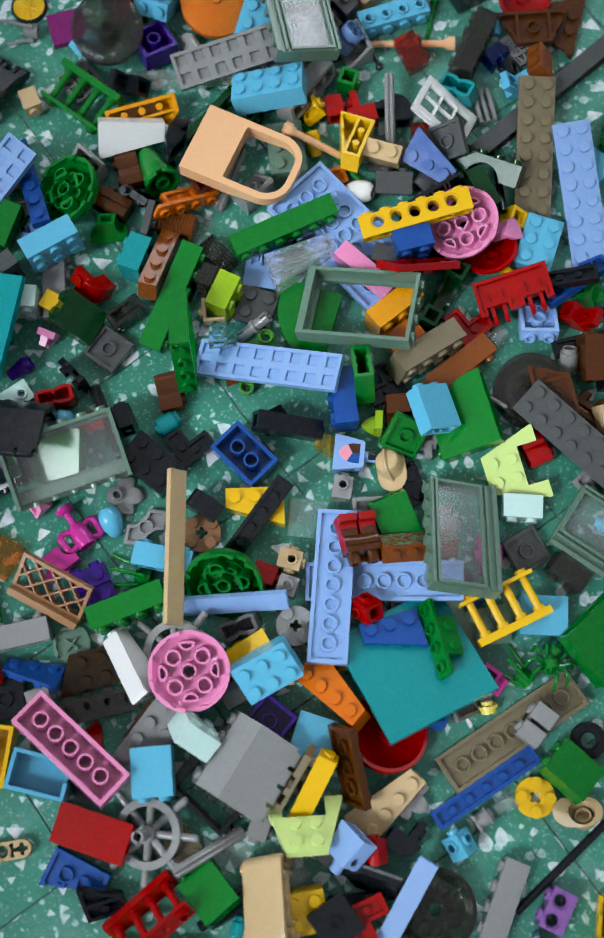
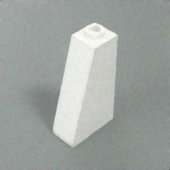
M97 117L99 158H106L165 141L168 124H165L163 118Z
M126 628L112 630L107 634L108 638L103 642V645L131 703L135 705L154 697L155 695L148 682V658Z

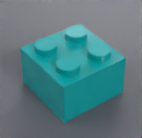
M131 231L129 236H126L124 239V248L122 253L118 254L116 263L123 278L138 283L154 243L151 237Z

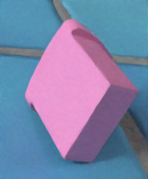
M514 217L499 223L495 237L492 240L493 242L505 238L511 240L523 238L521 228Z

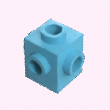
M466 826L461 829L457 827L450 829L446 832L448 836L441 841L453 863L468 858L479 849Z

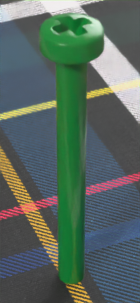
M439 0L430 1L432 7L425 40L430 38L435 9L439 5Z

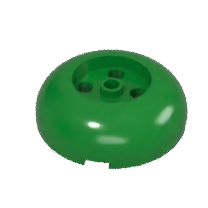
M67 155L53 162L45 170L40 185L51 222L65 214H68L73 224L80 221L93 208L99 193V178L93 165L84 157Z
M214 548L199 554L190 563L184 579L185 590L188 596L263 591L264 589L263 577L256 563L244 553L229 548ZM246 612L213 615L219 617H238Z

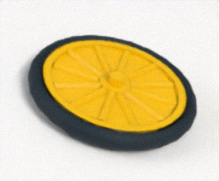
M13 0L11 4V12L14 18L25 24L40 21L45 16L48 8L46 0Z

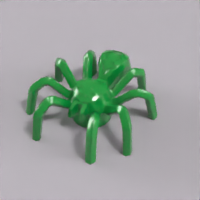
M546 641L542 646V649H545L544 657L540 648L534 645L530 649V653L536 649L541 659L537 656L529 658L523 669H526L533 660H537L541 665H538L533 670L529 681H532L536 673L541 669L546 675H555L552 691H555L559 681V674L556 671L566 674L564 685L566 688L570 680L569 672L559 667L571 665V671H573L575 663L571 661L559 663L563 659H567L569 653L565 651L556 659L563 651V646L560 642H554L551 645L549 656V643Z

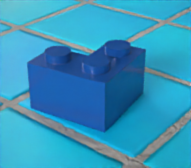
M429 222L392 230L390 237L396 258H428L435 244Z

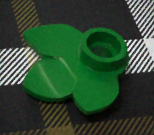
M599 283L588 285L582 289V293L578 292L573 297L586 309L594 308V304L604 301V292L598 288Z

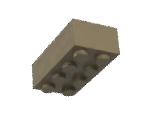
M452 317L417 338L415 343H412L411 350L399 349L392 353L385 369L397 386L402 383L408 384L418 373L420 375L424 374L433 364L437 366L444 361L446 356L449 355L451 357L458 352V348L464 344L463 340L467 334L455 318Z

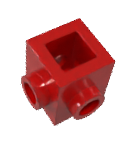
M365 592L351 599L353 617L366 625L384 618L382 600L372 594Z

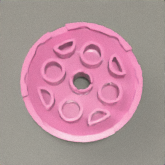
M468 186L474 206L473 213L430 225L435 241L433 248L445 257L452 259L472 257L482 252L495 237L499 225L497 206L488 193L474 186ZM453 199L446 202L449 206L456 205V201ZM433 205L430 211H436L438 207ZM467 221L464 228L460 227L462 222Z
M181 630L166 636L154 648L147 667L149 686L155 697L166 707L182 713L200 712L213 706L223 696L230 679V662L222 645L212 636L197 630ZM193 666L195 673L191 675L186 674L184 667Z

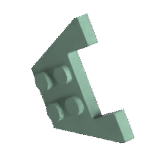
M517 581L509 585L515 598L518 584ZM504 592L500 594L502 603L497 604L505 622L508 621L511 624L514 619V611ZM445 601L473 647L478 649L479 646L476 641L480 639V632L469 611H464L463 608L459 609L458 605L461 601ZM489 606L476 608L487 630H490L491 633L497 631L498 624ZM512 633L484 647L511 642Z

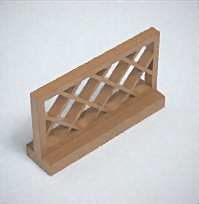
M26 550L23 553L13 583L8 587L6 594L66 627L75 630L82 624L85 618L83 616L85 613L83 608L88 606L95 587ZM27 559L32 560L36 568L29 570L26 563ZM47 568L50 570L53 577L46 579L42 569ZM38 571L41 581L35 582L31 573ZM26 574L30 584L26 585L19 581L22 575ZM60 578L67 579L70 586L63 588ZM55 580L58 590L51 591L48 582ZM43 584L47 593L39 592L36 585ZM81 587L87 590L86 596L80 597L77 588ZM72 589L75 599L69 601L65 591ZM60 593L63 603L57 602L53 595ZM77 602L80 609L79 613L72 610L70 604Z

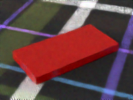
M66 801L61 802L49 841L124 867L131 844V834L135 831L136 825Z

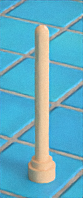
M448 36L444 40L371 41L374 48L444 47L447 51H455V36Z
M288 120L285 122L281 134L288 137L294 136L340 160V151L297 130V127Z

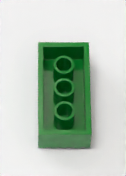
M158 578L84 607L83 609L91 631L106 635L115 627L120 626V628L131 625V621L135 619L141 621L149 618V614L157 612V614L162 613L164 583Z

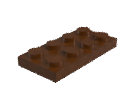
M335 722L327 725L332 749L339 756L336 768L344 803L363 811L372 809L371 794L368 791L367 774L363 767V755L359 748V736L356 729Z

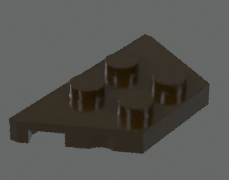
M104 645L69 654L61 699L121 682Z

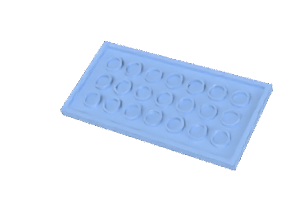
M321 161L295 182L286 198L267 207V211L272 216H276L330 192L339 210L337 221L331 225L325 224L320 226L315 232H306L302 237L296 239L299 241L312 233L316 234L301 245L321 266L341 267L333 260L334 252L345 240L350 242L370 260L376 242L391 245L392 242L391 236L368 243L363 242L357 217L370 210ZM376 220L373 225L380 227L383 223L380 220ZM340 284L365 310H368L381 300L364 285Z

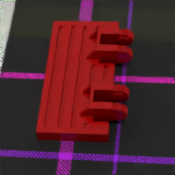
M438 256L423 259L376 260V267L380 268V270L394 272L413 271L429 274L435 273L436 270L460 269L461 261Z
M545 260L472 284L482 320L490 318L488 310L491 309L496 326L500 325L496 310L503 308L507 323L511 322L506 304H509L511 311L526 307L525 298H527L533 315L536 314L537 310L532 298L539 296L541 307L546 311L548 308L543 292H546L548 299L556 297Z

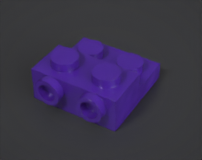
M97 560L88 564L89 568L83 571L79 568L70 572L71 575L95 587L88 606L118 595L104 562L100 563ZM81 587L77 588L80 597L86 596L87 590Z

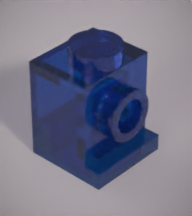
M498 41L483 52L481 63L493 74L496 67L503 64V59L507 58L510 50L501 41Z

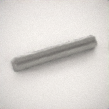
M387 72L384 75L385 142L395 144L394 73Z
M242 147L227 179L234 182L246 155L244 147ZM220 191L214 205L215 211L221 213L224 211L230 196L229 194Z
M238 827L172 867L173 875L179 879L246 838L245 830L242 827Z

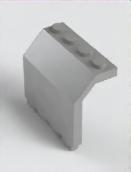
M236 710L228 716L226 720L227 725L224 730L218 732V737L222 744L207 763L203 762L201 766L194 770L192 782L255 822L258 819L264 822L271 810L265 806L266 803L274 805L282 792L277 788V785L285 787L293 774L288 770V767L296 769L303 756L297 753L299 750L297 747L261 723Z

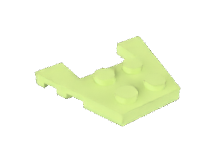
M528 424L507 439L505 443L500 444L481 458L489 486H496L497 495L515 493L543 495V497L554 496L549 479L529 485L517 446L536 441L531 424Z
M342 795L324 796L325 815L283 818L282 812L278 813L273 810L278 799L273 806L268 802L265 806L271 809L268 813L270 824L273 826L287 858L329 855L342 806Z

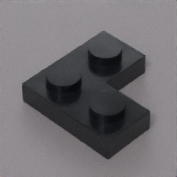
M389 359L374 365V369L381 383L375 385V403H371L374 408L384 404L385 395L408 392L406 385L402 383L397 386L385 369Z
M179 427L163 438L187 469L210 452V446L214 443V440L205 430L189 441Z

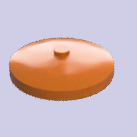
M180 0V8L185 22L194 32L209 39H220L234 34L244 0Z

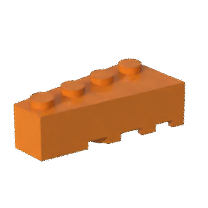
M307 662L304 664V676L297 679V681L359 732L371 718V715L335 665L307 664Z

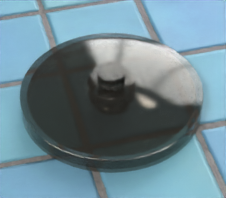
M83 0L73 14L71 34L76 48L87 60L102 66H115L128 61L136 54L143 41L144 25L140 12L130 0Z

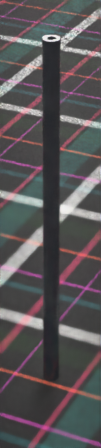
M604 819L518 904L515 912L518 916L604 831Z

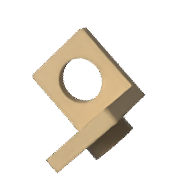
M202 297V307L198 309L199 318L203 319L204 327L227 325L225 316L207 317L205 297Z

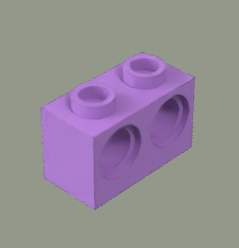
M551 884L550 888L547 887L544 892L543 899L545 900L542 907L539 906L535 913V923L562 938L579 898ZM558 894H562L564 898L560 905H556L554 902ZM549 914H554V923L548 925L546 923V917Z

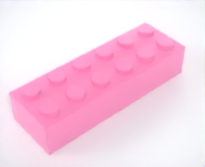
M42 690L11 720L13 726L101 810L131 779V775Z

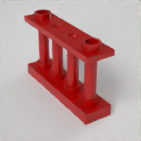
M165 869L103 923L101 927L111 938H127L125 931L133 924L141 938H168L183 923L188 921L196 911L185 900L180 902L173 890L179 885V882ZM167 895L174 909L164 917L157 903ZM151 910L157 924L147 931L141 917Z

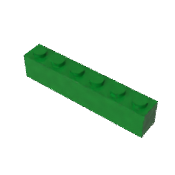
M329 192L229 235L228 243L237 262L241 260L247 261L253 255L266 253L270 248L282 246L292 238L298 239L306 232H315L320 226L335 223L339 216V210Z
M182 239L139 340L142 346L161 354L163 350H167L169 346L167 290L186 288L188 298L190 297L192 292L191 284L193 281L196 282L199 275L197 270L206 259L203 247Z

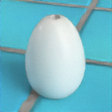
M355 180L346 185L361 202H369L374 198L375 187L368 181Z

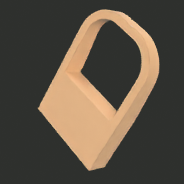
M210 104L179 164V170L181 175L229 195L259 205H271L280 202L291 192L301 172L302 153L298 144L290 137ZM247 137L284 148L293 155L295 159L294 166L285 184L279 190L271 193H262L227 179Z

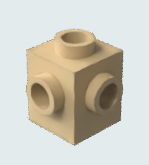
M281 547L276 566L282 569L283 573L294 576L295 573L299 574L300 569L304 570L307 558H303L304 552H301V549L298 547Z

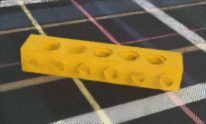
M459 185L453 187L451 191H438L430 197L420 196L415 201L409 203L408 201L400 202L395 207L385 206L374 213L370 211L364 212L357 218L363 242L368 243L391 236L392 230L429 222L431 225L473 213L474 206L468 186L463 187ZM453 199L456 201V205L449 206L446 202ZM430 205H436L438 209L436 211H430L428 207ZM418 210L420 214L414 217L410 215V212ZM394 215L402 217L398 222L393 221L391 218ZM376 220H381L383 225L376 227L373 223Z

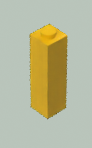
M320 748L317 758L290 809L288 817L312 816L337 766L339 756L334 751Z

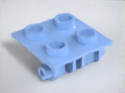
M270 253L253 255L251 259L246 261L242 284L279 290L284 255Z

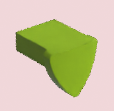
M375 410V415L363 421L361 428L368 434L380 438L383 428V410Z

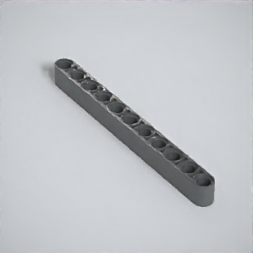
M604 35L553 76L556 77L555 103L604 63ZM517 107L473 142L471 149L476 151L478 148L489 151V155H492L516 136Z

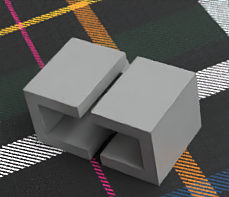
M541 701L531 702L525 711L528 713L525 719L522 720L520 718L514 726L515 732L513 734L532 749H537L547 734L530 722V720L543 730L550 731L560 717Z

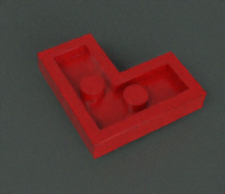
M458 307L442 319L445 322L452 317L455 318L467 334L463 340V347L481 333L486 334L495 327L490 318L482 320L481 314L468 321Z
M381 891L351 905L365 927V930L356 935L355 938H378L371 921L390 912Z

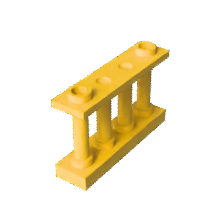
M522 568L514 572V577L503 582V592L516 615L515 622L511 624L508 621L505 622L495 600L484 598L498 624V630L493 633L487 630L473 603L481 599L480 597L465 596L464 601L459 603V609L467 607L480 632V639L476 641L479 648L554 612L551 605L545 607L544 604L540 603L527 578L533 572L531 568L528 570ZM520 580L534 607V612L529 615L526 612L523 613L509 586Z

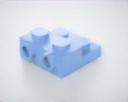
M526 302V307L517 309L519 340H524L526 343H533L535 340L552 343L554 340H557L560 330L556 307L551 310L547 306L548 310L544 311L541 307V302H533L537 310L536 314L533 315L529 302Z

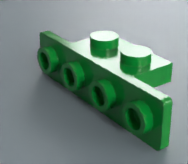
M427 598L418 605V610L439 680H444L454 673L450 657L463 655L464 649L454 617L437 616L432 598Z

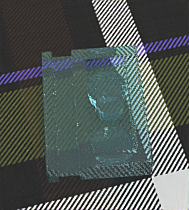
M227 323L209 325L210 349L228 347V344L237 346L236 323H233L231 326H227Z

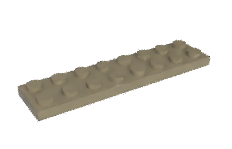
M519 75L515 159L522 161V165L527 168L520 188H514L513 204H516L528 213L531 212L551 218L554 141L552 125H554L556 77Z
M560 672L555 691H552L555 681L554 676L434 758L457 794L528 746L513 733L515 732L514 726L520 718L522 720L525 719L528 714L525 711L531 702L541 701L560 716L550 730L589 704V701L570 674V680L566 688L564 687L566 674ZM530 720V722H532L534 725H536L538 728H540V729H541L542 731H544L545 733L549 732L548 730H547V731L543 730L540 726H538L536 723H534L532 720Z

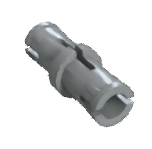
M264 311L256 319L250 320L248 325L236 333L239 340L245 342L255 333L258 334L261 331L260 329L273 321L271 315Z

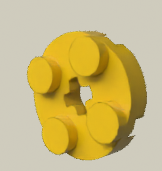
M526 777L515 788V805L527 817L538 819L547 816L552 811L553 805L557 800L552 785L540 777ZM532 792L535 794L539 793V802L530 801L532 798L530 794Z

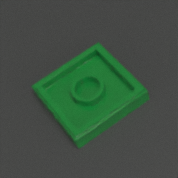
M396 410L379 443L383 447L415 458L427 435H420L414 417Z

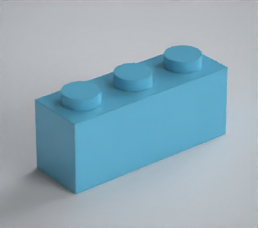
M149 539L135 540L131 565L164 572L165 542H161L158 545L153 544V541ZM186 546L184 576L195 557L191 548Z

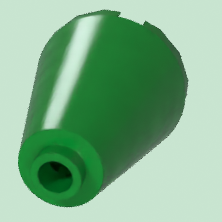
M145 147L141 149L138 153V161L148 194L154 198H159L161 193L175 190L180 182L178 172L170 164H166L164 158L153 148Z

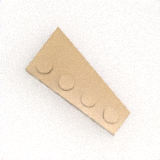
M410 768L371 796L372 809L363 811L353 808L345 813L343 818L355 824L365 835L378 834L380 838L427 781L414 769Z

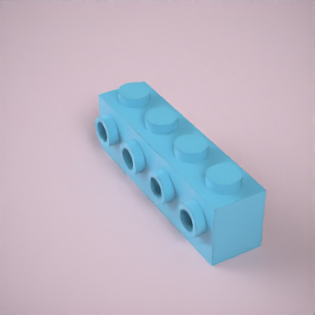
M396 0L356 12V19L360 22L369 39L384 33L389 34L398 29H406L412 25L424 24L429 21L430 16L427 0Z

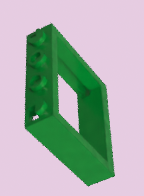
M187 289L167 290L169 347L179 393L198 391L196 339Z

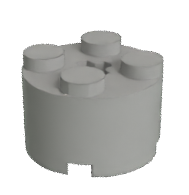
M290 606L288 610H282L276 620L278 636L284 634L291 647L298 648L308 643L310 611L301 606ZM298 622V625L302 627L298 628L295 632L290 626Z

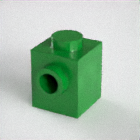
M342 66L337 80V93L348 96L349 91H359L362 82L359 80L360 71Z

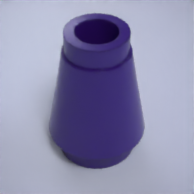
M28 356L21 357L6 371V374L14 381L32 373L36 367L33 361Z

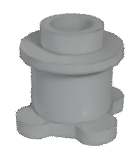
M481 807V811L474 816L470 814L469 817L478 831L483 834V829L490 824L494 825L493 820L495 816L489 808L485 810Z

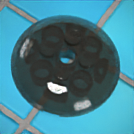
M439 866L402 937L469 938L474 931L477 921V903L471 887L464 878L453 870ZM409 875L401 883L400 889L395 895L394 903L398 895L400 894L405 882L407 881ZM432 904H439L440 911L437 914L433 915L429 912V907Z

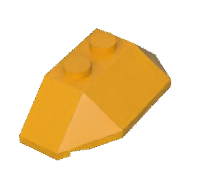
M173 92L104 111L106 117L163 118L165 124H168L169 127L171 121L178 114L179 108Z

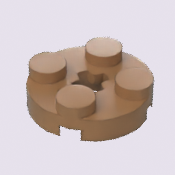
M199 514L187 519L185 543L191 550L203 553L215 548L219 544L222 532L217 520L214 523L208 522ZM204 528V531L207 532V535H204L203 538H200V536L197 535V531H200V529Z

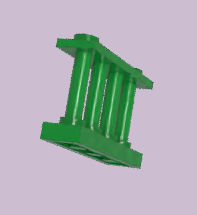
M64 57L61 64L65 68V73L50 94L43 90L40 93L44 96V101L51 107L53 105L57 106L86 126L85 130L90 134L95 135L96 133L98 135L97 117H105L104 111L110 110L116 104L118 106L124 105L125 100L114 90ZM76 76L79 78V82L64 104L56 100V97L70 77ZM89 85L92 87L93 92L79 112L75 113L69 108L83 88ZM104 95L107 97L106 103L92 123L85 120L84 116L98 96Z

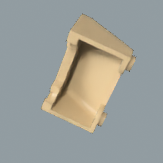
M281 852L247 858L240 864L245 924L243 938H301L300 932L294 931L292 925H296V920H292L289 876H293V872L289 871V868L296 865L295 857L287 858L285 853Z

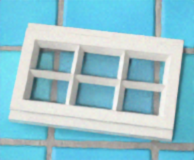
M431 75L424 82L410 108L430 127L455 117H461L466 138L477 120L476 115Z

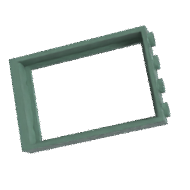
M309 265L295 327L298 341L353 346L369 344V347L411 350L412 343L416 341V331L414 330L415 326L419 325V314L417 313L418 309L422 308L421 292L425 291V280H422V275L419 272H394L389 270ZM322 282L413 289L405 337L312 330Z

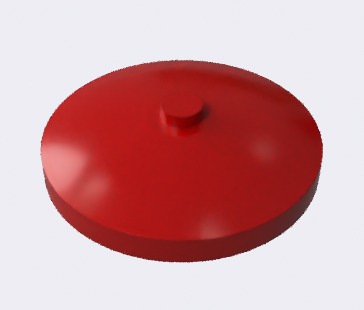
M365 699L362 700L361 703L371 715V718L362 729L357 732L359 748L363 755V765L381 774H398L412 768L426 750L428 742L427 727L391 746Z

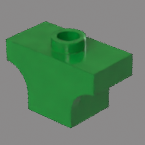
M116 213L98 214L96 226L92 227L91 244L124 241L125 237L129 236L128 224L121 223Z

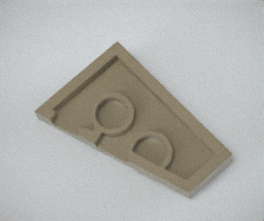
M310 743L285 785L273 809L276 812H282L290 796L296 794L300 786L298 785L299 780L303 782L308 773L306 770L307 766L312 767L317 758L314 755L317 749L315 745Z

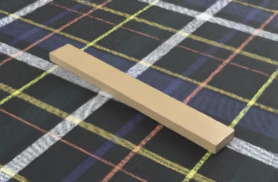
M168 468L163 625L180 627L183 626L187 471Z

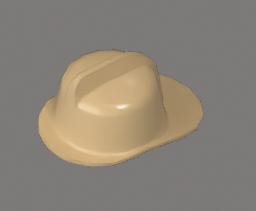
M389 448L382 449L375 460L378 480L385 490L396 491L402 488L407 480L404 454Z
M565 797L556 801L553 805L552 814L554 819L564 827L589 830L600 822L603 817V809L601 804L591 797H586L583 802L577 805Z

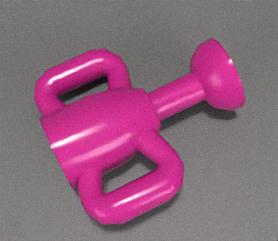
M66 503L55 511L57 516L65 517L70 525L69 530L61 532L57 537L58 544L66 554L88 549L96 542V539L101 538L105 533L98 518L95 516H88L81 523L77 522L71 514L73 509L72 503ZM89 522L93 524L98 533L92 534L86 527ZM64 537H72L75 543L73 548L69 546Z

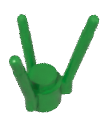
M112 553V557L131 565V560ZM110 567L112 571L133 575L134 580L137 581L115 583V587H138L146 584L151 580L152 570L136 567L138 568L136 571Z
M508 644V648L522 668L520 669L508 657L507 661L517 671L514 674L516 679L511 678L503 673V676L516 688L521 686L523 689H526L534 681L535 677L532 681H529L532 672L527 667L523 669L524 662L512 645Z

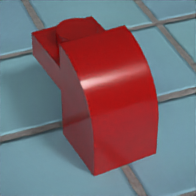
M356 90L349 91L348 99H346V112L375 120L374 128L378 127L379 117L374 102L360 105Z
M82 265L76 267L70 279L79 289L78 293L92 303H102L110 300L116 288V285L104 274L93 277Z
M577 301L564 302L559 312L558 320L567 327L580 332L590 331L591 328L599 326L604 310L600 307L586 309Z

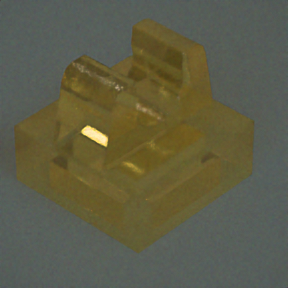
M323 434V440H314L316 451H322L326 458H333L335 439L331 434Z

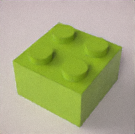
M220 268L204 301L208 315L213 317L225 316L227 323L230 317H234L237 309L235 306L244 295L240 276Z

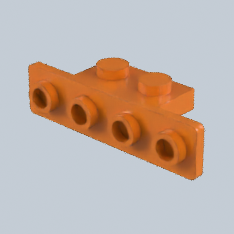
M188 186L161 193L159 199L162 204L157 205L153 217L154 219L166 218L169 215L181 214L188 210H197L203 206H212L216 203L220 192L219 190H214L197 195L193 187Z

